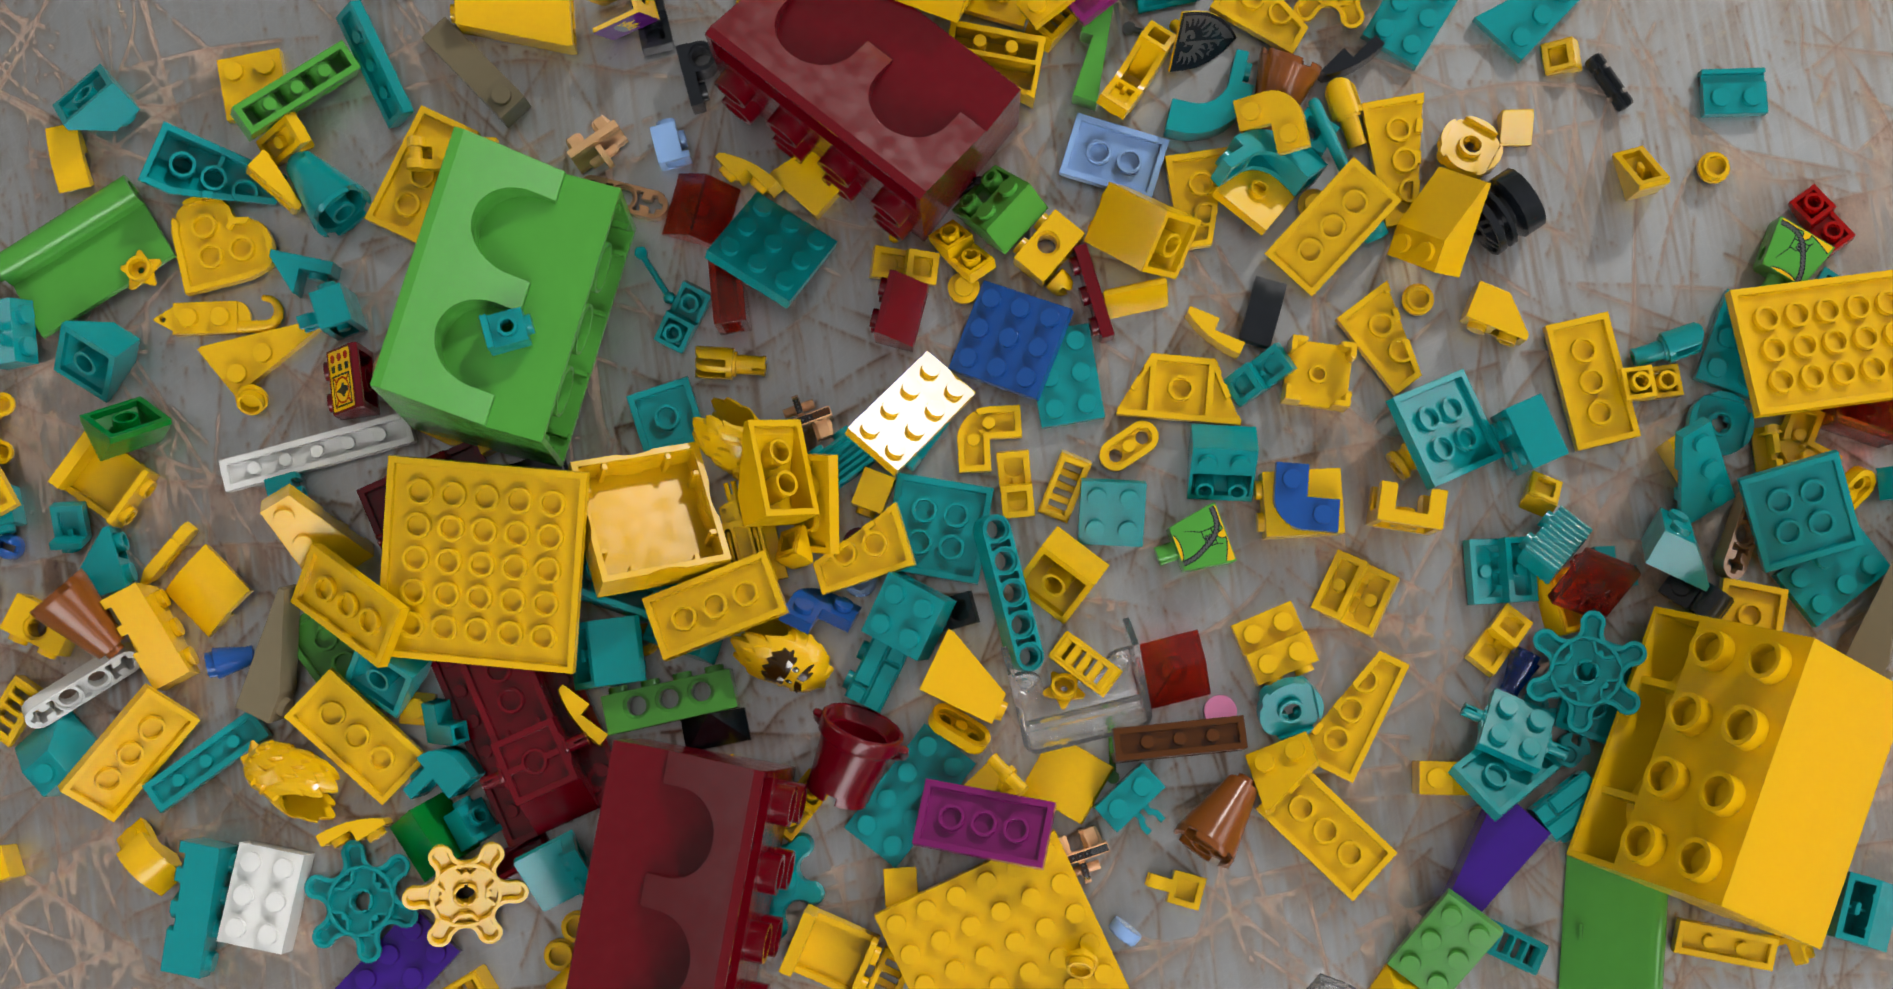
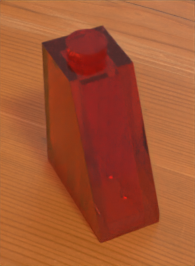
M708 260L713 321L720 335L752 331L746 283Z

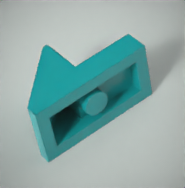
M270 249V258L292 293L299 298L303 297L307 277L320 283L328 282V279L338 281L340 279L342 268L334 262Z

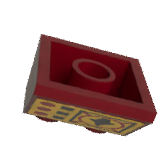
M350 342L326 352L327 362L323 364V371L326 381H330L331 393L327 394V405L330 413H333L334 417L340 420L380 415L378 393L370 386L374 364L373 352L358 342Z

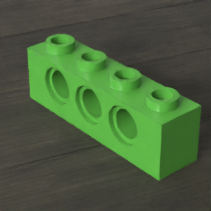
M343 40L234 105L230 115L250 142L267 132L284 115L301 111L358 76L361 66Z
M717 664L705 667V674L692 676V671H685L673 674V681L660 683V678L641 681V688L628 690V685L609 688V695L601 696L608 735L622 734L708 713L740 708L733 669H724V664ZM701 682L707 683L711 689V694L705 701H699L694 695L695 687ZM669 689L675 690L679 697L678 703L673 708H667L662 701L663 694ZM638 696L642 697L646 702V709L641 715H635L630 708L631 701Z

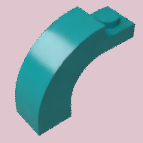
M1236 50L1226 89L1216 99L1206 103H1191L1173 98L1163 137L1178 141H1201L1215 137L1230 128L1237 121L1233 101L1251 96L1255 85L1244 83L1249 81L1252 63L1247 62L1249 52Z
M1256 129L1234 136L1225 152L1215 162L1218 167L1210 178L1220 187L1244 171L1258 170L1278 179L1295 197L1313 185L1328 164L1312 148L1280 156L1277 153L1273 131Z

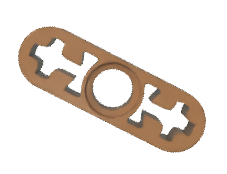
M596 175L584 177V179L631 192L633 198L628 208L632 217L659 222L664 220L669 214V202L665 195L659 191ZM639 194H642L641 199L646 203H653L655 199H658L662 209H656L654 214H651L649 207L639 204Z
M1740 491L1735 497L1713 559V569L1721 578H1741L1747 570L1755 548L1749 521L1743 519V516L1747 518ZM1740 525L1746 531L1742 542H1739L1736 537V532ZM1728 560L1733 564L1732 568L1728 565Z

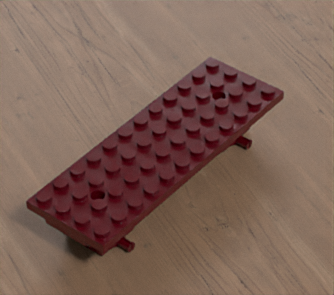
M461 443L426 457L488 463L487 458L481 454L478 446ZM387 475L356 490L381 550ZM440 661L432 662L431 667L445 699H450L453 718L467 721L470 740L464 742L467 751L472 754L486 771V774L479 781L486 793L498 824H501L503 828L501 831L509 849L601 808L612 746L608 737L600 747L596 746L587 738L588 736L585 731L582 733L566 712L558 694V689L562 684L589 703L588 709L582 716L605 732L588 691H575L573 674Z

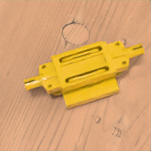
M730 481L733 494L731 493L729 483H723L727 503L719 507V512L732 557L730 563L765 550L768 553L777 580L789 578L787 567L775 561L779 543L777 527H744L738 499L737 481Z

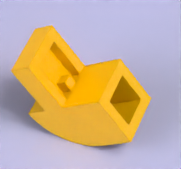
M140 817L116 839L121 849L116 853L118 859L128 872L145 887L163 896L178 882L174 881L176 867L182 866V863L177 853L159 843L150 822Z

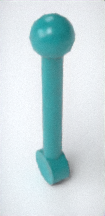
M637 247L635 249L636 258L642 260L664 294V302L672 304L676 297L675 294L669 292L648 259V251L645 247Z

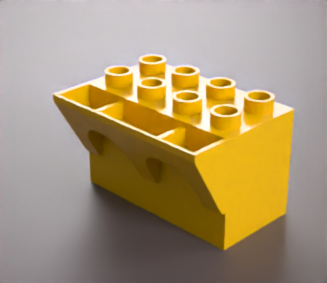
M1654 606L1642 640V644L1647 650V658L1644 663L1633 666L1626 685L1628 689L1639 696L1641 701L1640 708L1632 715H1624L1617 710L1566 855L1683 900L1710 913L1821 950L1893 742V681L1813 637Z

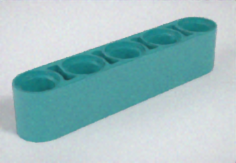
M1002 515L983 516L975 522L973 535L1005 657L1009 666L1015 670L1034 671L1042 665L1044 652L1009 521ZM990 521L997 527V533L994 538H991L986 530L987 524ZM998 553H1001L1005 558V566L1002 570H999L995 565V557ZM1007 584L1012 587L1014 593L1013 598L1009 602L1003 596V590ZM1016 616L1022 622L1021 630L1018 633L1013 631L1011 624ZM1024 648L1030 653V659L1025 665L1020 660V653Z

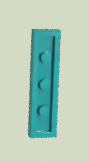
M361 0L350 1L338 14L336 20L355 59L361 66L360 70L388 128L400 127L414 112L413 107Z
M245 712L142 787L158 811L165 813L238 761L241 756L247 754L250 741L254 740L256 743L261 744L273 735L262 720Z

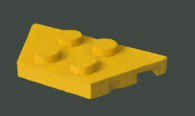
M1151 353L1116 410V416L1213 425H1241L1240 416L1237 415L1231 400V394L1227 384L1224 383L1221 369L1215 358Z

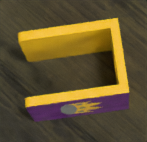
M587 0V1L593 2V3L598 4V5H601V6H606V5H609V4H611V3H613V2H615V1H617V0ZM631 0L632 10L592 28L593 33L611 40H617L660 20L655 1L645 0L644 4L642 0Z

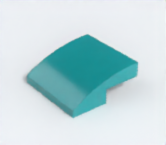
M1525 536L1463 540L1468 605L1539 601L1537 576L1517 562V558L1522 552L1518 546Z

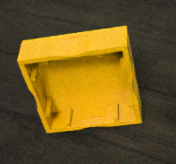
M696 442L653 448L634 455H610L570 462L568 471L590 472L585 555L597 598L685 582L730 564L732 557L720 516L717 514L711 500L710 482L699 445Z

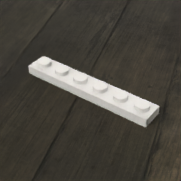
M398 413L222 459L218 462L225 491L232 493L265 484L264 479L293 471L302 474L412 445L417 443L414 429Z

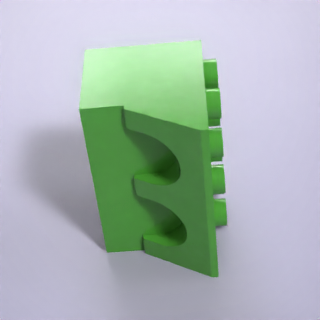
M454 126L370 386L415 430L474 446L479 445L522 459H530L557 467L564 465L636 232V226L621 188L566 174L563 170L473 132ZM521 307L524 315L530 313L536 332L530 335L532 346L492 356L486 345L479 315L486 314L487 316ZM514 324L502 326V331L510 332Z

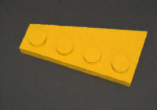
M1424 92L1361 103L1363 108L1361 117L1372 172L1402 199L1383 220L1387 229L1397 226L1400 219L1419 195Z
M1382 651L1376 654L1309 734L1319 761L1318 767L1353 784L1410 666L1409 664Z

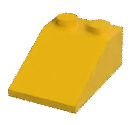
M1438 167L1398 222L1387 255L1435 273L1459 278L1491 183Z
M801 419L744 421L738 485V499L744 527L797 525L820 514Z

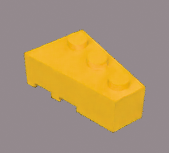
M951 21L949 34L1021 89L1020 102L1033 109L1046 37L958 21V23Z
M290 483L261 500L260 514L301 569L304 566L311 544L322 543L353 567L359 566L374 556V543L358 535L349 528V525L342 520H337L323 510L321 505Z
M133 583L100 601L105 610L111 607L122 624L116 627L121 637L128 634L136 651L133 656L154 689L166 691L201 673L197 666L199 663L198 655L191 646H187L182 636L185 634V629L177 617H173L169 609L171 601L162 588Z

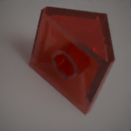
M679 173L662 235L710 247L733 220L741 189L708 174Z
M1893 400L1821 410L1826 413L1820 427L1821 430L1875 448L1893 444Z

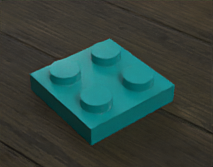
M688 376L626 396L644 452L653 448L695 442L692 435L694 430L693 417H701V413Z
M1081 478L1077 541L1085 545L1143 547L1146 481Z

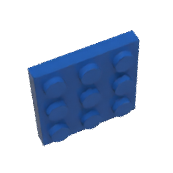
M984 280L948 369L954 373L1039 402L1074 312L1071 308Z

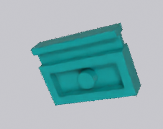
M1765 67L1702 69L1699 71L1701 118L1765 116L1768 113L1767 84L1764 81Z

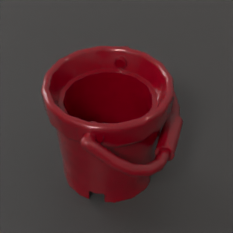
M831 703L825 706L823 710L815 708L813 710V718L819 725L818 729L821 735L806 783L808 789L823 802L826 795L836 798L835 807L847 810H862L868 804L889 760L905 761L909 757V748L902 745L904 734L887 717L859 705Z

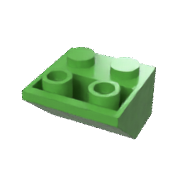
M994 165L983 174L981 183L975 185L965 194L952 211L987 244L1006 254L1044 214L1048 206L1030 183Z

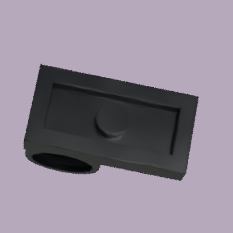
M695 41L677 45L675 47L692 110L695 115L707 112L705 101L710 100L706 83H699V81L713 77L718 71L709 44L706 41ZM700 55L711 57L710 61L705 65L695 64L696 58Z
M1672 575L1667 577L1658 590L1659 593L1689 613L1723 619L1734 604V599L1711 583H1709L1708 590L1704 591Z

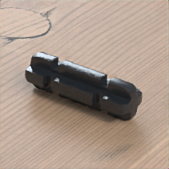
M1596 53L1585 62V65L1591 73L1594 72L1596 74L1594 78L1608 98L1612 97L1613 101L1611 103L1619 112L1623 111L1633 103V98L1628 91H1623L1624 85L1611 66L1607 67L1605 65L1607 60L1602 53Z

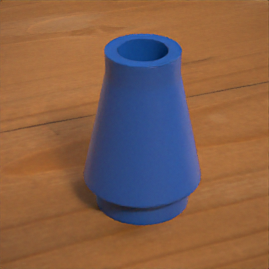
M253 646L218 647L204 653L209 677L222 679L250 666L255 654Z

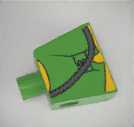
M1780 216L1768 225L1753 264V270L1765 277L1761 286L1806 281L1833 252L1835 247Z
M1215 502L1169 527L1166 532L1170 542L1153 548L1160 566L1177 560L1182 573L1228 565L1237 561Z

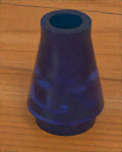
M1517 646L1514 652L1510 651L1503 681L1499 688L1518 697L1522 688L1540 668L1538 663L1541 657L1520 646Z

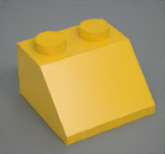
M1057 526L1023 570L1029 598L1062 624H1065L1109 567V564Z

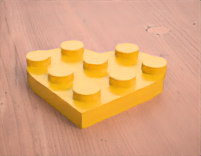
M190 197L182 202L184 205L177 211L175 219L172 217L171 234L184 291L189 297L255 280L275 267L269 256L270 249L276 250V241L271 231L259 221L249 217H236L233 209L224 200Z

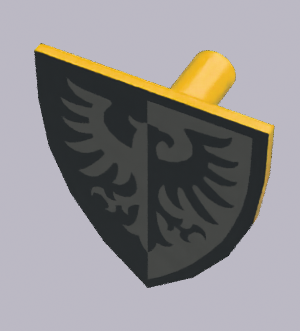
M1181 11L1180 20L1174 19L1169 24V29L1176 34L1168 71H1184L1197 68L1214 59L1237 38L1231 26L1220 16L1208 11Z

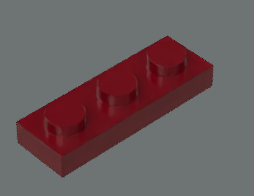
M1087 244L1074 246L1073 257H1069V263L1073 275L1080 276L1083 286L1078 288L1083 306L1089 305L1092 317L1088 318L1090 331L1093 337H1099L1100 343L1111 341L1115 333Z

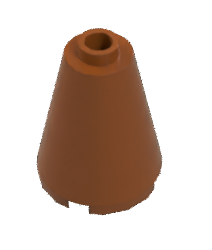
M1262 47L1259 53L1255 94L1270 90L1281 91L1290 95L1301 105L1318 79L1322 67L1312 62L1311 66L1304 65V58L1274 48H1269L1268 51L1265 47ZM1268 126L1262 129L1272 130V126Z
M82 568L29 612L36 620L99 660L103 656L110 660L125 647L121 643L125 636L121 637L116 629L118 627L117 622L109 609L105 610L101 605L100 601L102 598L88 574Z
M1239 773L1237 776L1229 775L1177 824L1174 834L1181 833L1182 836L1179 839L1181 843L1204 860L1209 862L1214 857L1220 860L1217 866L1229 868L1234 862L1258 794L1254 787L1255 782L1242 773Z

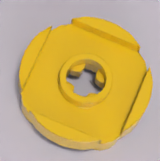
M1466 116L1465 119L1457 121L1453 119L1444 127L1438 137L1436 158L1440 164L1446 166L1449 170L1480 180L1482 176L1492 172L1499 163L1503 154L1502 144L1499 145V141L1496 138L1498 133L1490 123L1478 117ZM1469 142L1474 145L1473 150L1476 152H1469L1465 149L1464 145H1467Z

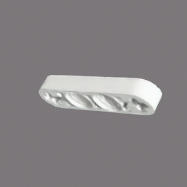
M121 642L125 647L110 660L106 656H103L100 660L95 657L28 698L22 705V714L26 724L31 728H44L136 672L140 666L133 656L136 651L132 642ZM96 671L105 672L104 677L99 680L92 681L88 679ZM67 689L77 691L70 698L64 699L59 697Z

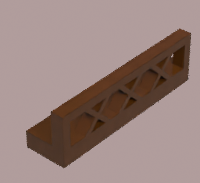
M1244 715L1111 729L1114 753L1111 754L1112 764L1235 752L1248 748Z

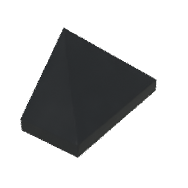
M745 707L681 720L685 746L708 749L751 740Z

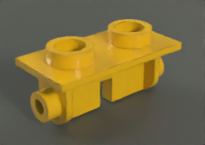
M1769 424L1764 425V427L1754 428L1751 445L1756 473L1786 464L1780 455L1782 452L1779 434L1782 433V430H1780L1781 425Z

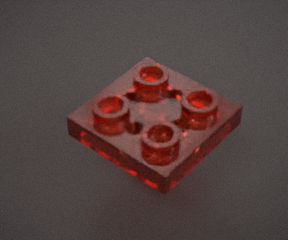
M1586 547L1582 553L1573 556L1575 561L1570 560L1571 567L1547 596L1552 604L1581 615L1595 610L1606 618L1642 574L1635 565Z

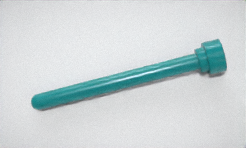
M1311 98L1308 102L1309 109L1340 172L1349 161L1321 101L1318 98ZM1384 221L1365 239V244L1380 239L1389 233Z

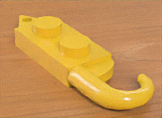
M262 295L261 299L272 304L274 308L272 317L267 320H252L250 309L239 301L173 303L172 308L153 320L173 331V335L177 337L241 335V333H260L277 328L283 320L284 311L282 304L277 298L271 295Z

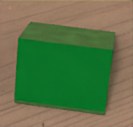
M141 396L79 415L80 422L100 461L161 442L172 425V420L169 416Z
M444 792L409 810L390 827L424 882L436 876L434 868L428 861V853L435 845L443 844L448 846L452 850L453 855L459 860L481 846L479 843L461 852L443 818L454 810L452 806L453 800L448 798Z

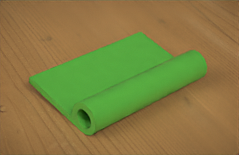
M123 175L0 252V282L6 281L11 284L20 299L33 301L35 325L41 336L46 339L59 331L61 323L64 321H75L129 287V277L120 270V267L125 265L131 257L135 256L137 250H141L147 259H160L162 262L160 267L177 257L137 188L127 176ZM141 268L139 273H143L144 268Z
M1567 855L1559 989H1663L1668 895Z

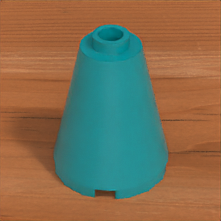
M310 151L296 152L288 159L286 172L314 229L320 235L329 237L328 233L335 232L340 236L353 229L364 219L366 215L364 207L367 202L371 204L370 193L363 186Z

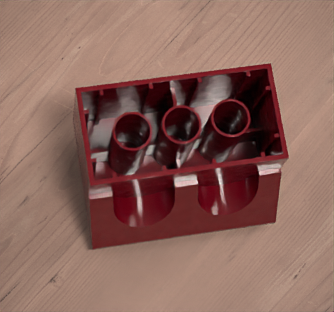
M740 0L705 32V37L720 73L714 84L725 95L721 100L723 105L748 125H752L759 115L766 119V125L775 133L771 139L772 142L788 157H796L795 161L799 164H802L811 151L818 155L820 160L817 164L825 172V175L822 177L823 182L828 186L832 184L840 190L838 195L850 203L853 202L859 193L871 200L869 204L876 211L872 219L885 232L901 242L910 231L925 242L928 235L933 232L961 194L1018 125L1021 89L917 9L895 0Z
M649 739L613 740L566 989H771V984L757 982L759 966L760 964L764 965L767 956H776L782 936L783 917L769 915L772 895L777 896L779 889L788 890L794 871L795 851L781 847L785 827H790L791 823L800 824L806 806L808 786L807 784L794 782L796 767Z

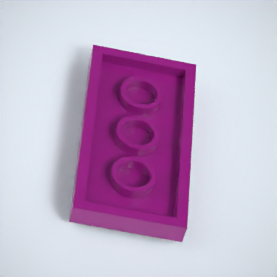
M926 778L912 844L929 849L1044 870L1057 804L1051 801Z

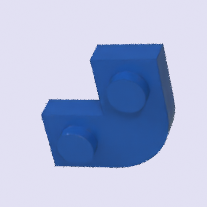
M1276 462L1273 505L1280 517L1297 530L1337 533L1340 499L1307 497L1310 464Z
M803 588L791 596L786 604L789 613L779 617L778 620L806 634L810 632L818 619L849 632L862 607L854 604L846 597L833 593L822 595L821 590L818 588Z

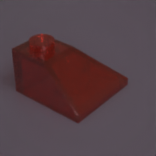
M1198 629L1131 647L1147 710L1211 694L1207 664Z

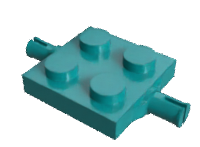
M1494 688L1490 693L1484 710L1471 706L1466 702L1461 708L1460 716L1478 722V736L1474 748L1536 775L1541 770L1547 753L1563 761L1569 755V747L1552 741V728L1556 714Z

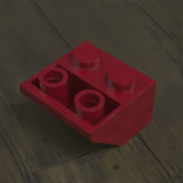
M892 269L889 270L888 278H881L878 289L879 302H881L880 309H873L869 325L871 333H874L876 343L913 352L929 292L928 284Z

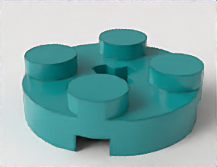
M1716 391L1698 398L1691 405L1687 412L1685 427L1703 416L1710 420L1711 423L1718 416H1722V422L1727 424V429H1721L1720 432H1717L1713 426V430L1723 457L1737 452L1749 443L1754 432V418L1752 412L1749 413L1744 405L1745 402L1742 398L1730 392Z
M1304 676L1280 679L1271 685L1264 686L1258 694L1259 701L1256 707L1258 720L1266 733L1275 735L1280 740L1305 731L1309 734L1314 729L1313 724L1317 721V718L1319 717L1321 720L1324 712L1322 697L1315 686ZM1290 704H1297V706L1293 707V713L1287 714L1284 710Z

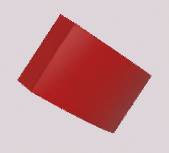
M1815 184L1788 203L1792 213L1804 230L1835 247L1827 258L1850 243L1856 236L1834 213L1837 206Z

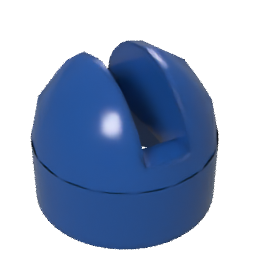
M15 534L0 536L1 558L16 560L23 555L25 542L20 536ZM3 544L16 546L14 552L3 548Z

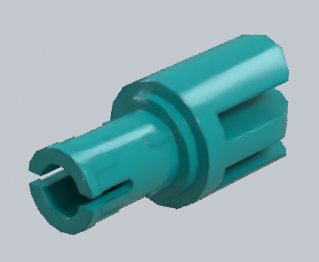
M1692 322L1669 331L1661 332L1658 334L1656 341L1629 349L1634 367L1647 365L1662 359L1668 363H1673L1679 359L1700 353L1703 348L1704 330L1700 324Z

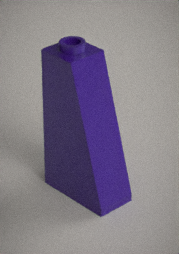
M1518 804L1496 822L1481 808L1442 895L1450 888L1482 912L1551 833Z

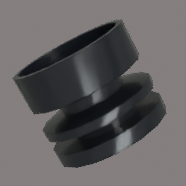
M1507 168L1488 182L1491 183L1474 233L1477 241L1494 255H1499L1507 249V246L1511 247L1518 242V235L1526 237L1546 223L1545 210L1537 193L1520 173L1510 168Z

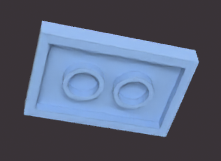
M1077 113L1059 176L1102 189H1106L1108 183L1112 182L1129 187L1152 198L1169 140Z

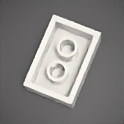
M254 840L239 842L216 941L281 955L293 951L306 896L304 887L311 874L315 853Z

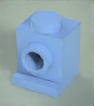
M674 118L659 120L656 122V126L649 127L658 164L662 171L693 164L689 150L683 151V149L689 148L684 129L678 131Z

